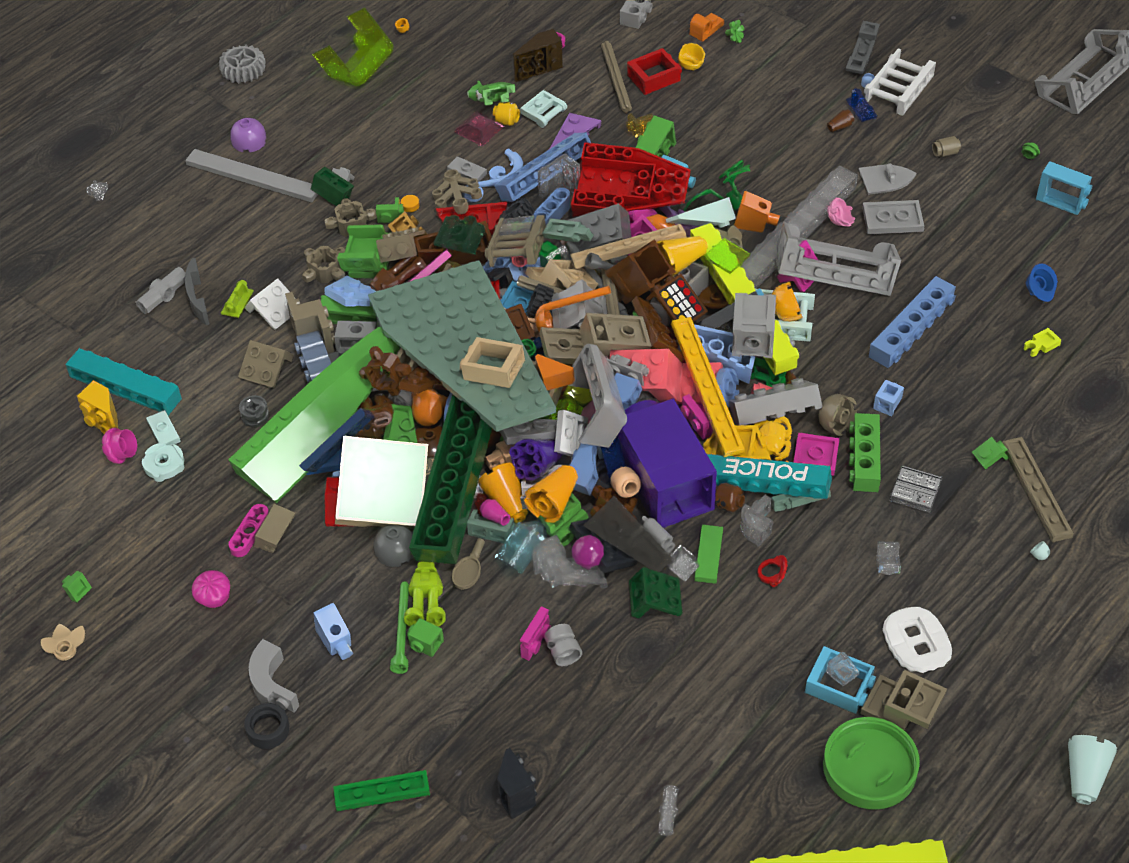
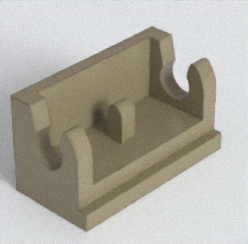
M274 504L255 535L254 547L273 553L287 527L295 517V512Z

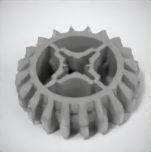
M247 44L245 46L239 45V47L233 46L232 49H227V52L222 53L219 68L226 80H231L232 83L237 81L238 84L240 82L246 83V81L252 82L253 79H258V76L263 75L266 61L262 51L254 48L253 45L250 47Z

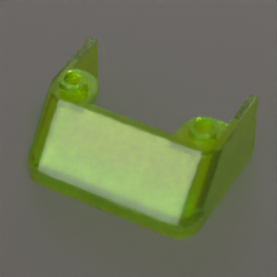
M365 7L347 16L358 30L353 36V41L359 50L346 64L343 63L330 45L312 54L331 78L353 86L364 84L394 49L392 41Z

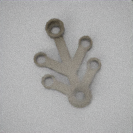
M455 169L446 171L443 178L444 182L432 191L433 198L436 200V208L447 207L446 201L454 195L455 200L452 204L454 211L458 214L466 213L469 207L467 199L462 198L461 193L470 194L472 199L482 197L481 189L478 188V180L476 178L461 177V174ZM458 183L467 184L468 187L458 185ZM451 185V188L446 193H443Z

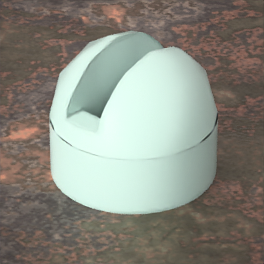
M1042 541L1030 553L1038 560H1045L1050 555V549Z

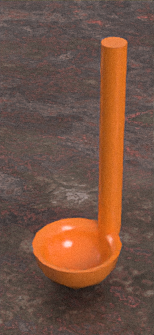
M610 287L598 288L543 304L539 307L535 316L537 330L540 332L541 327L553 328V318L550 310L610 294Z

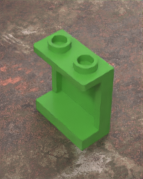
M349 225L347 227L349 240L345 253H339L337 257L343 271H378L381 261L376 240L383 239L382 235L386 234L384 226Z

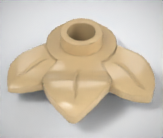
M58 624L52 637L41 639L42 649L47 653L54 654L59 660H68L75 655L76 648L83 643L85 630L83 626H79L70 631L62 624Z

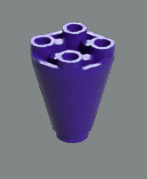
M522 439L511 447L509 454L511 462L516 469V476L519 479L536 480L543 476L563 455L554 452L555 441Z

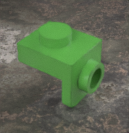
M395 197V204L376 205L378 223H391L404 212V206L400 204L399 197Z
M993 437L972 451L985 469L1002 457L1005 460L1009 459L1005 453L1008 449L1001 441L996 442Z

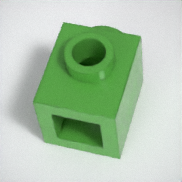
M419 618L415 625H411L407 633L410 647L414 651L422 652L430 657H433L444 641L442 628Z

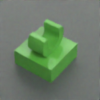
M76 571L72 576L68 575L62 581V587L74 602H78L92 588L83 573Z

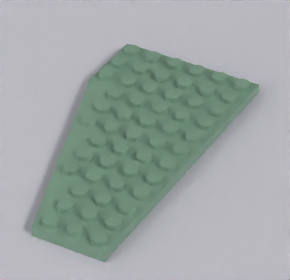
M480 261L470 262L456 268L368 294L369 301L384 335L387 338L390 337L403 348L406 354L423 369L426 368L460 401L463 400L481 416V419L496 432L556 413V406ZM476 337L523 345L525 362L510 388L463 379L460 362L465 358L469 346L473 344ZM481 355L477 364L501 368L506 359Z

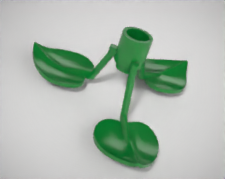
M743 160L736 162L719 176L720 180L726 175L727 178L723 183L725 184L729 181L733 189L726 196L727 198L729 197L734 211L739 209L742 195L737 190L734 180L737 175L750 171V164L743 166ZM706 189L693 196L687 202L683 211L686 212L694 200L707 194H713L720 200L725 198L712 189Z

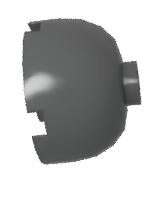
M386 525L381 528L374 538L373 545L378 561L388 567H399L401 563L410 562L414 557L409 549L413 533L407 527L400 525Z

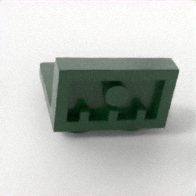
M642 567L629 580L632 617L639 619L650 608L676 616L682 615L679 578Z

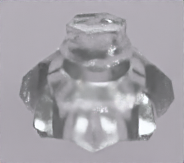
M94 180V184L87 186L86 192L94 197L96 201L103 200L104 194L108 190V184L106 182L97 183V180Z

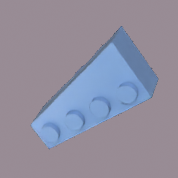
M694 325L709 363L721 362L723 367L733 368L738 379L749 384L756 356H732L733 333Z

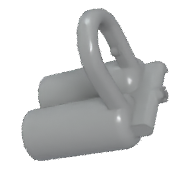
M643 516V525L630 535L627 540L628 546L634 548L648 538L665 555L669 554L675 547V544L672 542L673 537L654 518L648 519L646 516ZM645 530V533L633 542L634 538Z

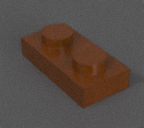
M522 304L505 309L520 339L534 341L536 337Z

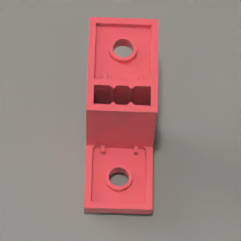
M669 349L610 351L609 359L612 355L618 354L630 359L631 362L628 366H631L633 361L649 368V374L643 376L644 386H641L642 391H649L659 402L674 398L677 404H682V397L690 394L696 404H702L687 364L681 363ZM721 362L710 363L715 378L719 369L723 368Z

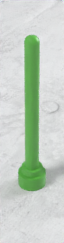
M405 581L400 585L396 655L393 656L390 663V670L397 674L406 673L409 662L405 656L407 624L404 622V614L408 609L409 584Z

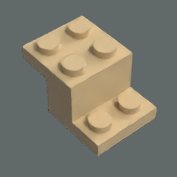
M549 259L546 267H528L525 271L529 278L563 290L575 285L581 279L593 290L598 285L582 267L575 269L572 260Z

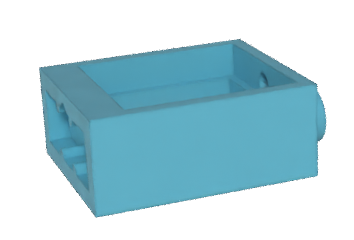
M1049 161L1042 172L1036 200L1078 215L1081 209H1085L1089 199L1086 197L1092 189V185H1090L1092 177ZM1053 179L1081 189L1079 198L1051 188Z
M824 646L807 679L805 693L856 714L859 706L863 707L867 700V689H872L876 680V676L873 675L875 666ZM828 666L863 680L855 697L820 683Z

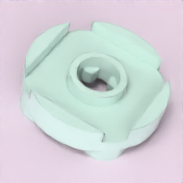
M158 443L146 450L144 459L142 458V465L149 477L154 478L157 482H162L184 470V456L182 450L177 445L173 444L171 446L166 443ZM164 459L166 462L160 463V460Z

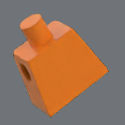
M744 191L734 226L738 229L761 233L764 231L766 223L777 226L780 215L770 213L772 205L770 201Z

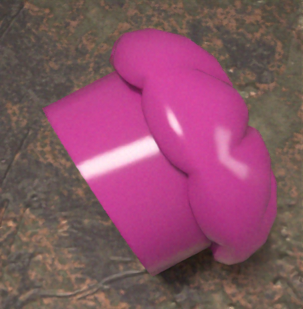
M111 428L105 432L102 438L103 453L112 463L121 464L126 460L125 458L133 457L137 451L135 435L128 429Z
M206 571L197 576L193 582V598L201 605L216 608L226 603L229 598L230 581L220 571Z

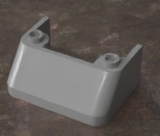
M586 344L572 366L575 381L569 386L590 389L596 413L578 441L582 444L609 448L622 427L626 424L627 415L623 408L611 364L597 345Z

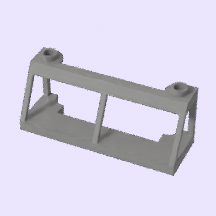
M1093 29L1085 37L1084 44L1086 48L1050 80L1045 75H1041L1035 80L1038 96L1072 114L1080 113L1129 68V30ZM1100 34L1118 35V43L1115 46L1116 52L1103 46ZM1100 50L1114 56L1091 78L1077 72ZM1076 75L1086 80V82L1083 84L1081 81H1076L1075 78L1070 77ZM1061 85H1065L1070 107L1049 97Z
M783 223L779 237L778 274L891 296L901 263L894 244L881 242L875 245L873 252L800 238L798 226L791 223ZM803 240H807L814 253L831 256L832 263L803 257L805 250L799 244ZM836 258L876 265L878 267L875 272L836 264Z

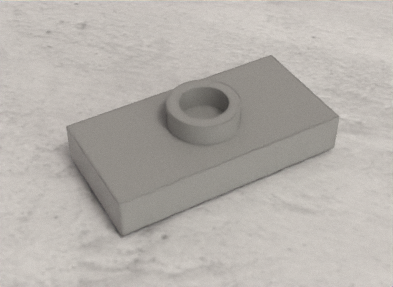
M458 156L447 166V171L455 169L461 174V177L476 178L478 182L487 175V169Z

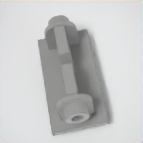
M618 354L612 355L610 359L606 358L613 368L614 376L616 373L639 380L641 386H644L643 376L649 374V368L646 365L633 361L631 366H628L631 362L630 359Z

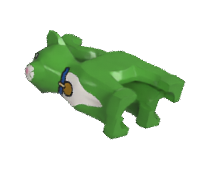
M477 81V84L472 86L467 94L474 101L484 102V105H491L494 101L509 102V93L515 92V84L497 82L482 86L481 82Z

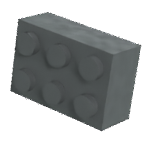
M620 204L568 220L580 222L586 228H589L594 235L591 241L580 239L579 242H574L580 251L631 238L629 212Z

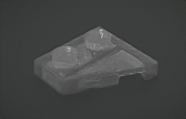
M572 557L552 563V569L560 585L587 587V584L600 585V588L607 587L605 576L598 566L587 570L577 565Z

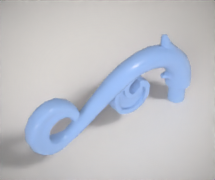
M507 149L504 153L509 157V161H511L510 166L513 165L510 173L506 175L505 168L495 166L489 171L491 180L478 182V188L481 189L482 197L483 189L481 187H492L523 167L522 158L517 152ZM462 193L463 198H466L468 202H477L482 199V197L472 199L470 194Z

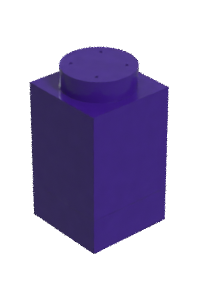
M674 398L661 403L653 400H644L625 409L627 422L616 436V457L640 477L641 487L637 495L649 517L654 518L664 528L715 510L717 470Z

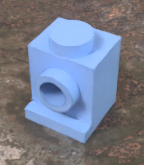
M885 380L875 396L873 409L892 416L902 399L904 387Z

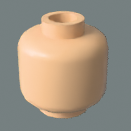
M620 467L611 476L610 483L612 488L621 497H632L640 490V477L629 467Z

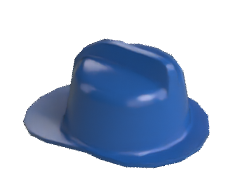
M1046 264L1035 265L1026 279V287L1030 295L1036 296L1044 302L1051 301L1057 287V276L1050 266Z

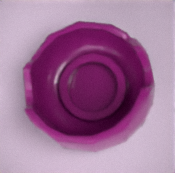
M592 535L580 537L573 544L571 550L572 558L577 565L590 570L591 567L600 564L604 555V546L598 538Z

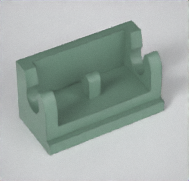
M473 509L467 522L468 535L509 544L516 527L514 518H510L509 523L503 526L477 514L478 510Z

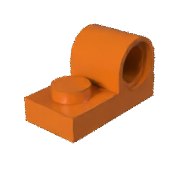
M713 13L706 17L701 14H695L690 22L689 34L703 42L724 25V19Z

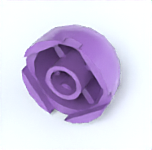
M243 118L234 123L231 129V143L236 150L243 152V150L254 152L265 145V140L267 139L266 131L258 120Z

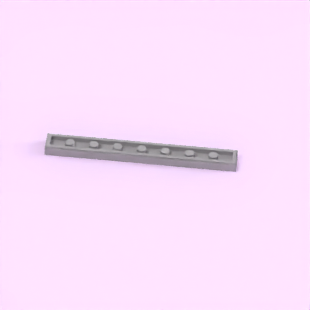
M194 149L185 160L186 165L305 201L313 202L318 195L311 190V183Z

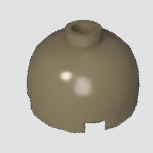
M841 394L828 396L822 402V408L818 409L821 426L829 433L838 436L843 435L841 433L844 429L848 432L850 421H854V415L857 413L854 410L853 404L856 405L854 398Z

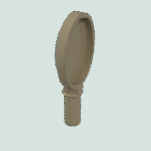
M481 538L477 539L470 556L462 558L453 569L452 580L458 589L464 590L472 587L480 577L481 565L478 559L485 544V541Z

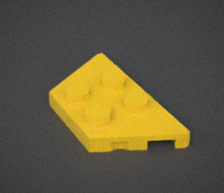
M735 425L745 450L744 453L733 455V457L771 460L758 425ZM713 431L712 436L704 442L703 449L706 454L723 455Z

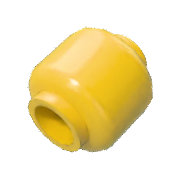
M499 102L493 108V116H495L497 123L512 126L519 120L520 109L514 103Z

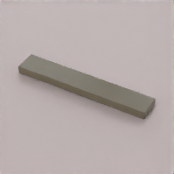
M1019 437L1003 441L1002 443L1008 449L1005 453L1009 457V461L1051 541L1056 542L1072 538L1074 533L1023 438Z

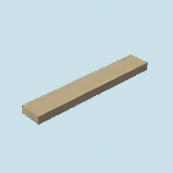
M678 224L573 253L570 256L575 269L585 266L586 257L590 252L599 255V258L605 261L636 252L654 239L657 242L660 240L685 238L686 232L682 225Z

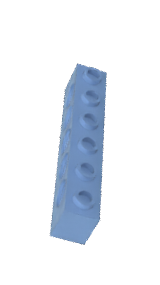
M587 132L572 134L495 184L494 186L501 201H515L582 156L584 142L591 143Z
M935 276L871 343L869 358L887 368L893 363H897L902 353L908 351L916 339H920L924 330L932 326L934 319L937 316L940 317L948 305H952L956 297L954 295L956 286Z

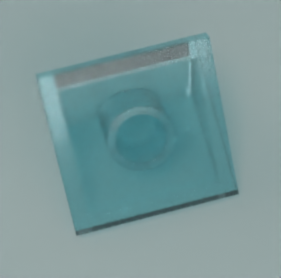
M518 522L495 558L522 574L545 541V538L534 527Z

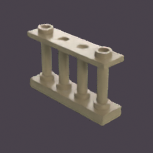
M537 215L535 222L531 225L505 226L504 218H500L498 224L495 225V231L489 246L485 249V258L489 260L490 267H494L497 257L524 256V258H527L528 265L535 264L545 239L542 234L546 227L545 216Z

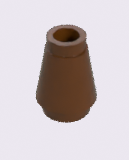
M842 110L827 123V127L830 132H834L851 126L854 122V116L850 110Z

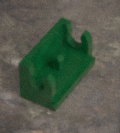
M323 167L314 174L311 185L312 191L335 206L341 204L343 199H349L354 185L327 167Z

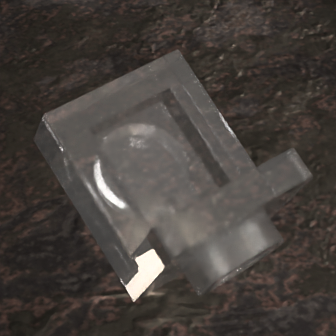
M879 541L877 543L876 563L878 573L892 575L901 572L899 542Z

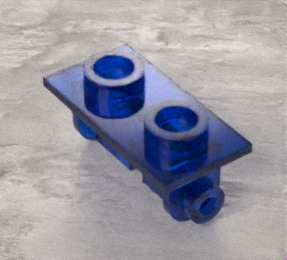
M857 88L853 89L851 97L847 98L846 101L860 121L863 122L877 118L878 116L874 112V108L866 101L862 91Z
M616 436L609 448L600 446L609 478H611L616 469L627 467L618 436Z

